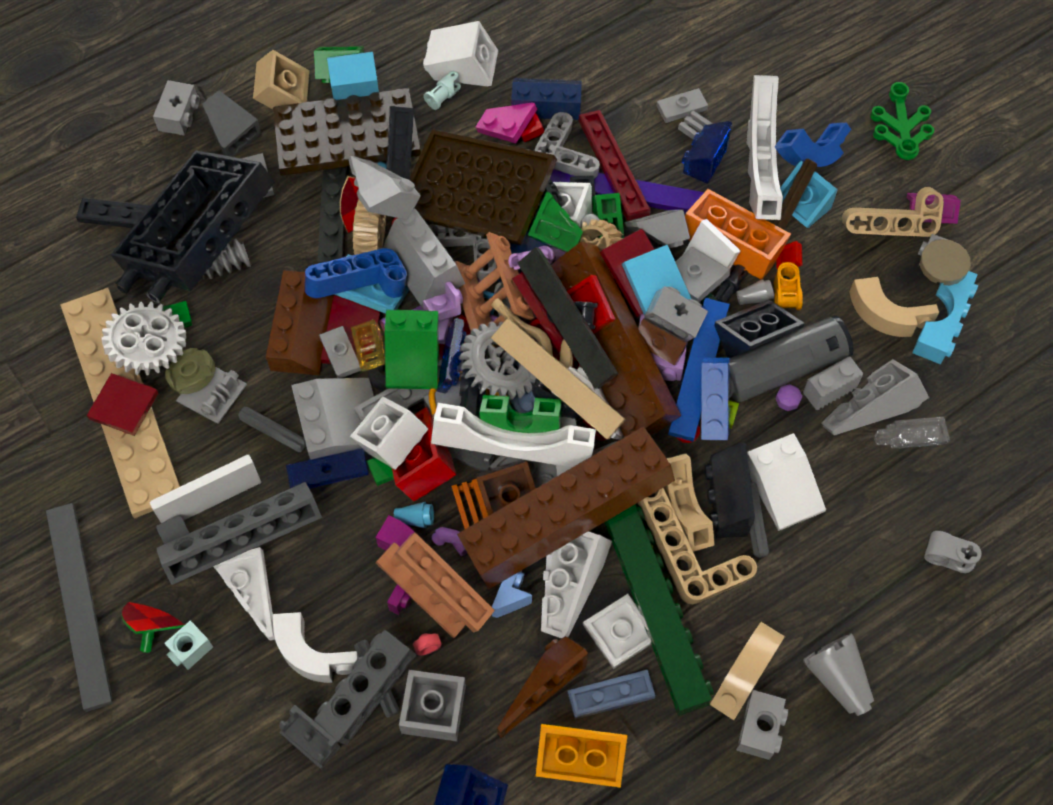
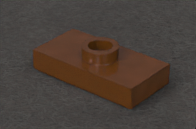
M643 318L638 329L649 351L672 365H677L688 342L650 320Z

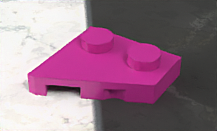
M525 103L486 109L477 123L476 129L478 133L517 143L535 114L537 107L535 103Z

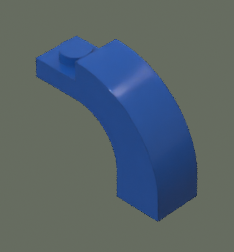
M847 123L829 124L816 143L810 139L804 129L786 130L775 145V149L784 160L794 166H797L800 161L804 162L805 159L813 160L817 163V167L828 166L843 155L844 152L840 145L845 141V137L851 128Z

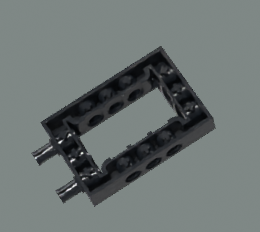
M195 150L112 252L111 257L124 271L123 275L114 283V286L120 292L127 294L139 278L154 281L155 283L146 292V295L157 303L161 301L172 286L191 291L275 183L262 163ZM211 191H219V194L212 202H209L207 209L199 219L194 221V225L184 238L179 240L176 246L178 252L168 250V245L178 236L180 230L192 218L199 206L205 202Z

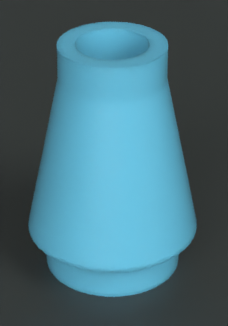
M422 502L402 508H395L394 518L406 525L427 528V525H433L434 523L433 505Z

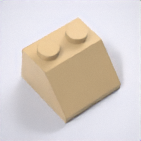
M274 50L270 51L256 64L253 99L271 109L275 106L307 102L309 70Z

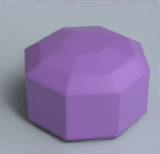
M789 384L780 387L775 399L780 408L790 411L797 409L802 395L799 388Z

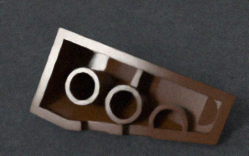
M566 636L559 641L554 639L545 647L544 650L546 652L537 663L497 727V735L501 739L586 669L588 652L583 647Z

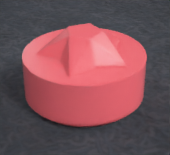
M428 633L422 634L413 643L415 653L420 656L430 654L438 650L442 645L438 634Z

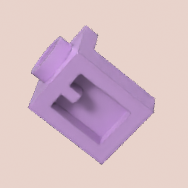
M451 282L445 283L446 294L423 300V309L425 311H438V321L461 314L460 304L463 303V297L460 290L456 289Z

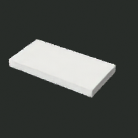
M246 455L152 500L150 505L161 523L178 515H181L182 519L186 520L260 484L261 480L251 457Z

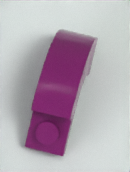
M388 515L376 536L377 545L379 548L387 550L395 542L400 547L415 532L402 521ZM398 584L387 601L389 611L397 615L400 614L403 608L407 609L412 600Z

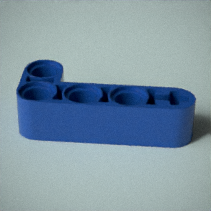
M388 248L377 249L309 266L305 271V293L312 298H321L379 283L387 296L398 298L405 293L407 272L395 251Z

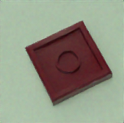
M111 373L86 416L89 420L135 436L155 401L158 391L155 388Z

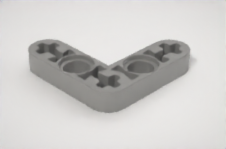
M564 112L556 113L537 143L535 151L545 153L549 149L548 154L555 155L557 158L555 170L574 176L593 175L596 178L600 166L596 158L563 147L572 130V116ZM551 136H556L559 138V140L551 141L548 138ZM568 158L571 159L573 162L563 163L561 160Z
M434 224L428 226L434 234H438L436 238L443 247L473 245L474 262L483 255L478 252L479 249H490L487 237L486 239H481V236L467 232L462 237H456L453 234L459 230ZM493 258L488 263V271H483L482 268L477 272L476 277L478 280H483L497 268L495 259Z

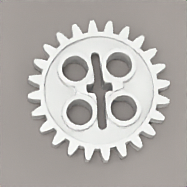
M140 302L138 308H135L132 304H129L130 310L128 311L120 308V316L112 314L113 321H106L107 328L102 329V344L105 355H108L110 362L115 361L116 368L124 365L126 373L133 368L136 375L141 370H145L146 375H149L150 369L153 368L157 373H160L159 366L169 369L168 361L176 363V355H183L182 348L186 347L184 323L179 322L178 314L172 316L171 308L164 311L162 304L154 308L153 302H150L148 307H144L143 303Z

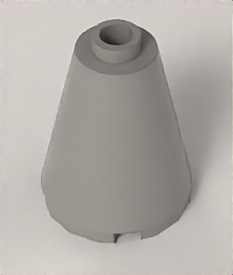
M852 633L825 645L818 651V654L815 655L813 652L803 659L805 665L849 714L855 712L859 716L872 709L870 703L874 701Z

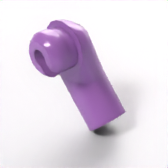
M446 527L436 529V533L432 535V541L436 545H443L445 542L452 543L460 556L467 554L457 535L460 533L459 531Z

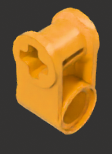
M790 262L783 263L778 267L774 278V303L781 308L801 310L803 295L800 286L799 268Z

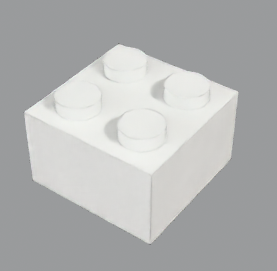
M382 397L350 437L368 454L396 470L413 447L420 442L428 428L411 411Z

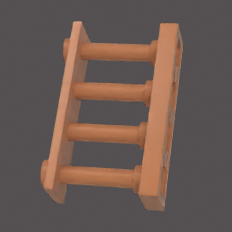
M491 232L486 234L490 249L474 263L466 265L458 261L455 262L465 281V284L457 289L462 294V306L471 331L474 328L478 329L480 324H485L488 327L491 321L490 311L494 309L491 304L497 298L503 301L508 297L511 305L509 309L513 314L529 320L534 318L530 306L512 280L519 273L518 270H514V267L511 268L509 265V257L512 254L510 243L505 237ZM494 258L497 268L478 283L477 272ZM501 277L504 287L485 302L483 292ZM500 315L493 322L498 326L500 321L504 322L506 319ZM493 344L495 348L499 346L498 344Z
M416 533L411 534L400 547L395 542L392 543L376 561V564L453 638L457 636L465 625L473 632L479 631L495 611Z

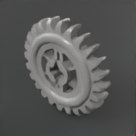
M490 321L488 327L485 324H480L478 329H472L470 335L465 337V343L460 348L461 351L466 352H463L459 359L467 360L462 364L461 369H470L465 375V379L475 377L471 387L481 384L480 394L486 389H490V395H495L498 392L499 396H506L507 393L510 401L514 399L516 393L519 398L524 395L525 391L529 393L532 390V384L535 383L536 377L520 363L518 370H516L512 365L517 360L506 351L503 353L504 349L501 346L497 348L493 346V344L497 343L491 337L504 322L500 321L498 326H496L494 322ZM486 348L490 355L489 359H485Z

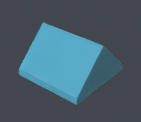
M373 52L327 58L331 88L335 100L347 99L351 95L358 97L369 96L373 92H379Z
M803 161L798 163L780 187L783 195L782 203ZM814 172L792 216L806 228H809L832 208L837 189L817 172Z

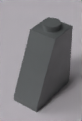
M217 91L213 96L208 97L202 104L206 118L223 155L235 157L261 134L258 119L221 91Z

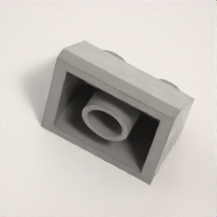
M668 210L625 222L626 227L636 232L643 229L648 238L658 244H662V246L668 245L669 248L683 245V240L690 239L683 210Z

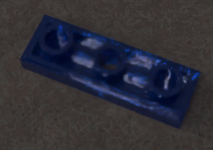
M456 317L448 328L437 392L444 394L449 391L451 386L457 385L460 377L457 366L462 361L459 359L463 351H460V346L464 343L466 331H463L464 320Z
M363 448L286 465L290 489L306 482L308 488L369 475Z

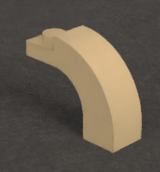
M878 277L854 280L849 292L853 306L859 316L874 329L892 336L912 337L916 327L923 328L926 321L935 322L939 314L937 304L907 308L892 303L884 295Z
M687 454L667 458L671 464L675 481L665 486L664 490L692 551L714 546L713 523L703 513L695 496L690 457Z
M761 622L733 664L710 705L734 720L785 636Z

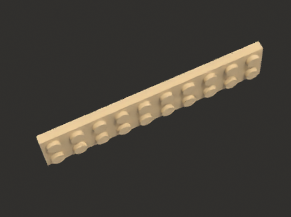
M108 288L60 304L93 402H95L111 373L143 384L140 373L136 375L135 369L132 368L126 373L124 365L116 368L115 361L110 362L108 355H105L102 344V329L107 328L106 321H113V313L118 315ZM152 407L135 436L102 425L132 516L137 518L152 512L153 509L150 505L152 500L180 487Z

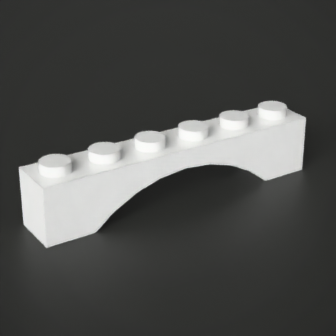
M438 403L434 417L431 444L572 468L592 456L596 429L568 425L558 430L544 433L513 432L484 422L465 407Z

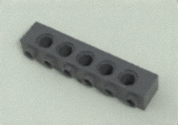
M306 482L156 549L161 565L171 585L316 521L322 518L310 489Z

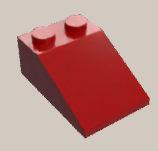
M427 407L414 415L428 430L396 470L392 468L395 485L413 502L456 475L453 459L447 446L431 444L434 418Z

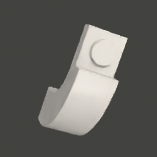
M301 612L273 614V632L277 646L288 665L298 674L313 681L332 683V672L347 675L353 671L352 667L359 658L357 651L340 653L317 652L305 643L304 619Z

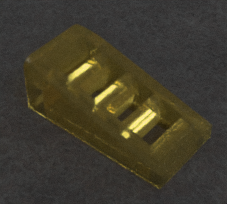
M373 319L351 327L360 370L364 372L384 365L385 355L382 337L376 321ZM373 335L371 338L362 340V338ZM373 342L375 343V344H373V345L364 347V345H367V344H370V343H373ZM376 349V352L365 355L366 352ZM378 356V359L366 363V360Z

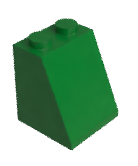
M386 310V389H438V311Z

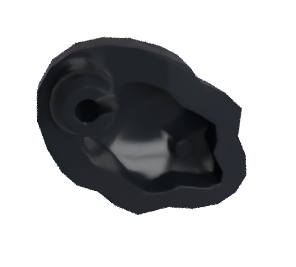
M535 379V383L532 384V393L535 398L560 399L540 380ZM562 400V417L578 420L581 416Z

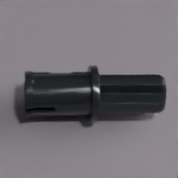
M742 265L734 266L730 276L721 283V286L713 295V300L726 303L731 295L738 291V286L748 275L745 267Z

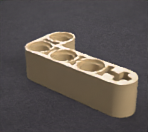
M924 187L917 193L915 210L849 208L843 213L842 222L851 233L930 237L932 234H937L940 229L944 201L942 195L935 189ZM935 195L933 203L925 205L927 196ZM855 216H857L861 221H855L854 225H852L850 220H854ZM877 217H884L882 225L875 227L873 224L874 220ZM905 217L908 218L907 224L899 228L898 221ZM932 219L931 225L923 229L922 223L924 220Z

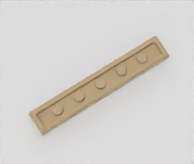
M509 318L504 321L491 337L606 439L609 440L626 420Z

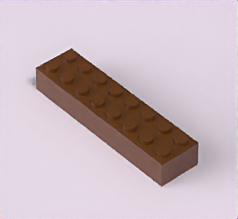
M585 242L578 243L551 264V267L566 291L590 275L597 276L616 320L603 327L594 335L618 372L601 389L609 405L626 419L620 426L624 437L642 427L652 436L681 417V414L608 266L600 254L598 246Z
M642 427L457 535L489 590L674 482L675 478L672 467L649 433Z

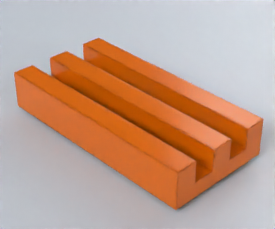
M477 479L472 480L471 483L463 482L460 486H457V484L452 486L464 530L470 526L459 494L460 492L465 494L474 524L479 522L469 490L474 489L482 518L488 517Z

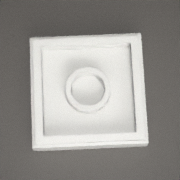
M705 219L699 224L684 252L685 254L691 247H694L730 269L740 250Z
M628 594L583 622V626L613 669L651 645V640L648 638L644 628L645 626L648 630L644 617L640 614L636 604Z

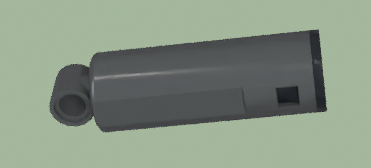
M833 315L730 358L728 399L732 397L736 402L741 403L847 357H851L854 352L853 342L846 325L838 316Z

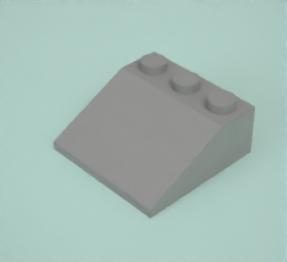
M369 378L314 379L291 385L312 465L365 452L350 436L361 423V420L354 411V407L374 397Z

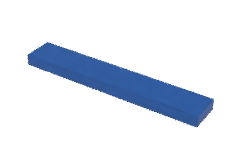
M705 298L702 307L708 312L694 338L676 404L681 417L671 423L668 433L670 436L692 442L695 438L702 411L703 358L716 357L720 338L714 324L715 321L726 317L729 308L727 303Z

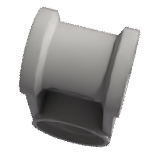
M933 531L930 535L924 558L934 565L944 566L960 573H969L980 560L981 550L973 542L952 536L943 531Z

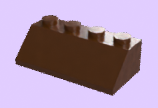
M283 270L266 353L270 371L320 375L323 344L319 335L327 331L334 294L321 298L308 296L305 293V272Z

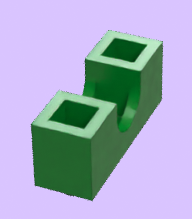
M483 395L480 419L495 427L513 432L544 433L560 429L562 425V400L535 398L534 408L531 412L519 413L511 408L509 396Z

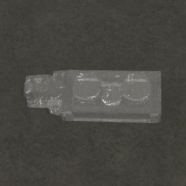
M944 417L894 421L893 424L886 426L887 429H878L874 435L876 445L891 444V448L948 444L950 441Z

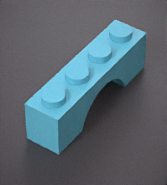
M968 271L966 277L957 284L948 286L940 283L936 296L945 304L948 317L935 322L926 321L912 352L913 354L938 364L942 363L945 356H951L955 347L952 339L959 336L963 326L959 321L961 317H966L971 304L967 303L968 298L973 299L978 285L974 284L978 274Z

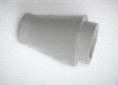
M761 279L742 290L736 291L740 305L762 303L774 299L770 280L764 281Z

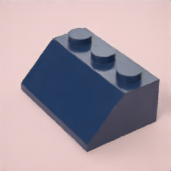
M514 78L511 106L535 103L538 118L552 119L556 113L564 112L570 114L573 120H578L581 107L582 81Z

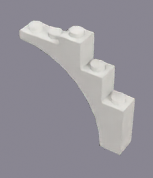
M754 75L747 145L750 149L748 174L751 178L749 203L756 219L781 220L783 195L778 180L775 149L778 76Z

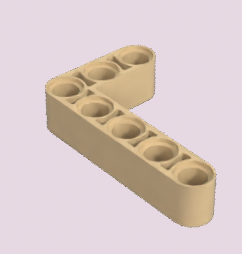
M664 488L655 492V497H646L638 502L679 595L687 604H697L740 586L755 575L757 571L756 562L753 558L746 555L736 557L702 572ZM654 512L664 513L666 521L659 522L656 520ZM665 536L675 537L677 546L668 545L665 541ZM677 560L687 562L688 571H681L677 567ZM737 564H742L747 568L748 574L746 576L738 573ZM713 574L722 576L724 580L723 586H718L713 582ZM688 585H696L700 590V595H691L688 591Z

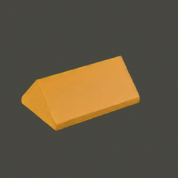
M541 724L536 777L621 788L627 735Z

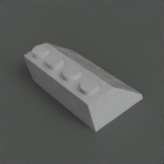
M415 208L407 220L402 218L394 220L382 248L392 249L396 252L407 272L406 285L422 308L423 300L446 294L445 283L451 282L456 289L465 284L457 265Z

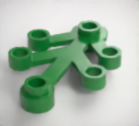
M896 82L891 86L889 97L895 103L897 119L888 114L881 106L873 107L870 117L875 122L883 121L900 134V138L889 132L888 127L882 124L875 127L873 136L877 140L885 139L896 147L895 152L901 159L912 160L919 153L918 146L924 140L932 138L934 127L930 124L922 125L919 133L913 138H910V131L921 121L929 119L931 109L928 106L922 105L908 120L904 100L908 96L909 87L903 82Z

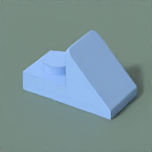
M522 570L502 581L492 608L495 610L492 613L493 617L498 618L532 603V595L519 590L525 575L522 573Z

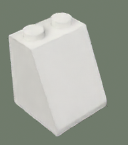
M479 21L431 30L423 64L425 70L434 80L439 81L449 72L455 71L459 76L454 82L492 86L498 49Z

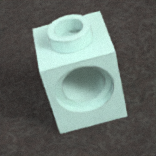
M191 621L165 642V645L170 650L166 655L177 667L182 663L187 670L213 648L210 641ZM189 642L193 643V646L189 651L181 652V648L184 644Z

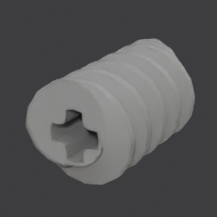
M234 239L233 247L227 244L226 248L221 251L212 266L204 274L213 279L214 271L219 276H223V268L232 273V265H235L238 270H241L242 262L247 267H251L243 242L240 244L237 239Z

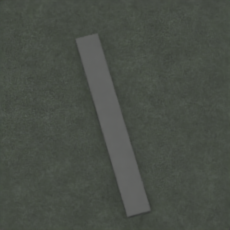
M73 503L46 510L82 706L83 710L88 712L114 703L76 510Z

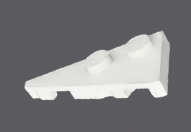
M260 547L251 549L213 566L224 579L226 585L233 591L244 609L254 619L259 629L270 641L275 640L273 612L263 550Z

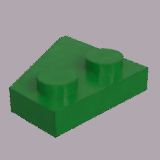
M546 192L528 237L567 253L579 243L583 231L555 201L551 193Z

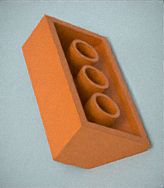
M707 189L685 214L690 236L688 240L691 241L701 221L707 219L740 250L733 265H742L748 273L760 280L771 270L791 236V233L765 219H756L754 213L710 189Z

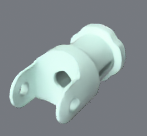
M449 72L437 82V86L433 90L424 94V100L432 109H439L444 100L451 98L461 88L460 83L454 82L459 76L457 72Z

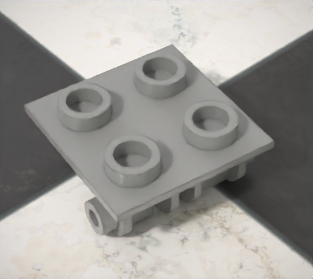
M215 367L214 376L207 386L191 394H180L176 402L219 424L247 383L237 379L239 375L235 371L230 370L227 373Z

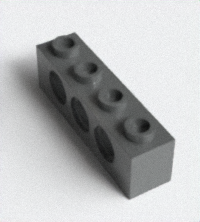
M386 630L373 638L370 643L371 648L364 656L359 657L355 661L350 675L338 683L335 688L336 693L329 701L324 702L317 711L318 716L314 721L342 744L348 745L417 655ZM381 657H386L385 666L377 669V661ZM368 679V688L365 691L360 692V683L363 680ZM346 702H350V711L346 715H342L343 705Z

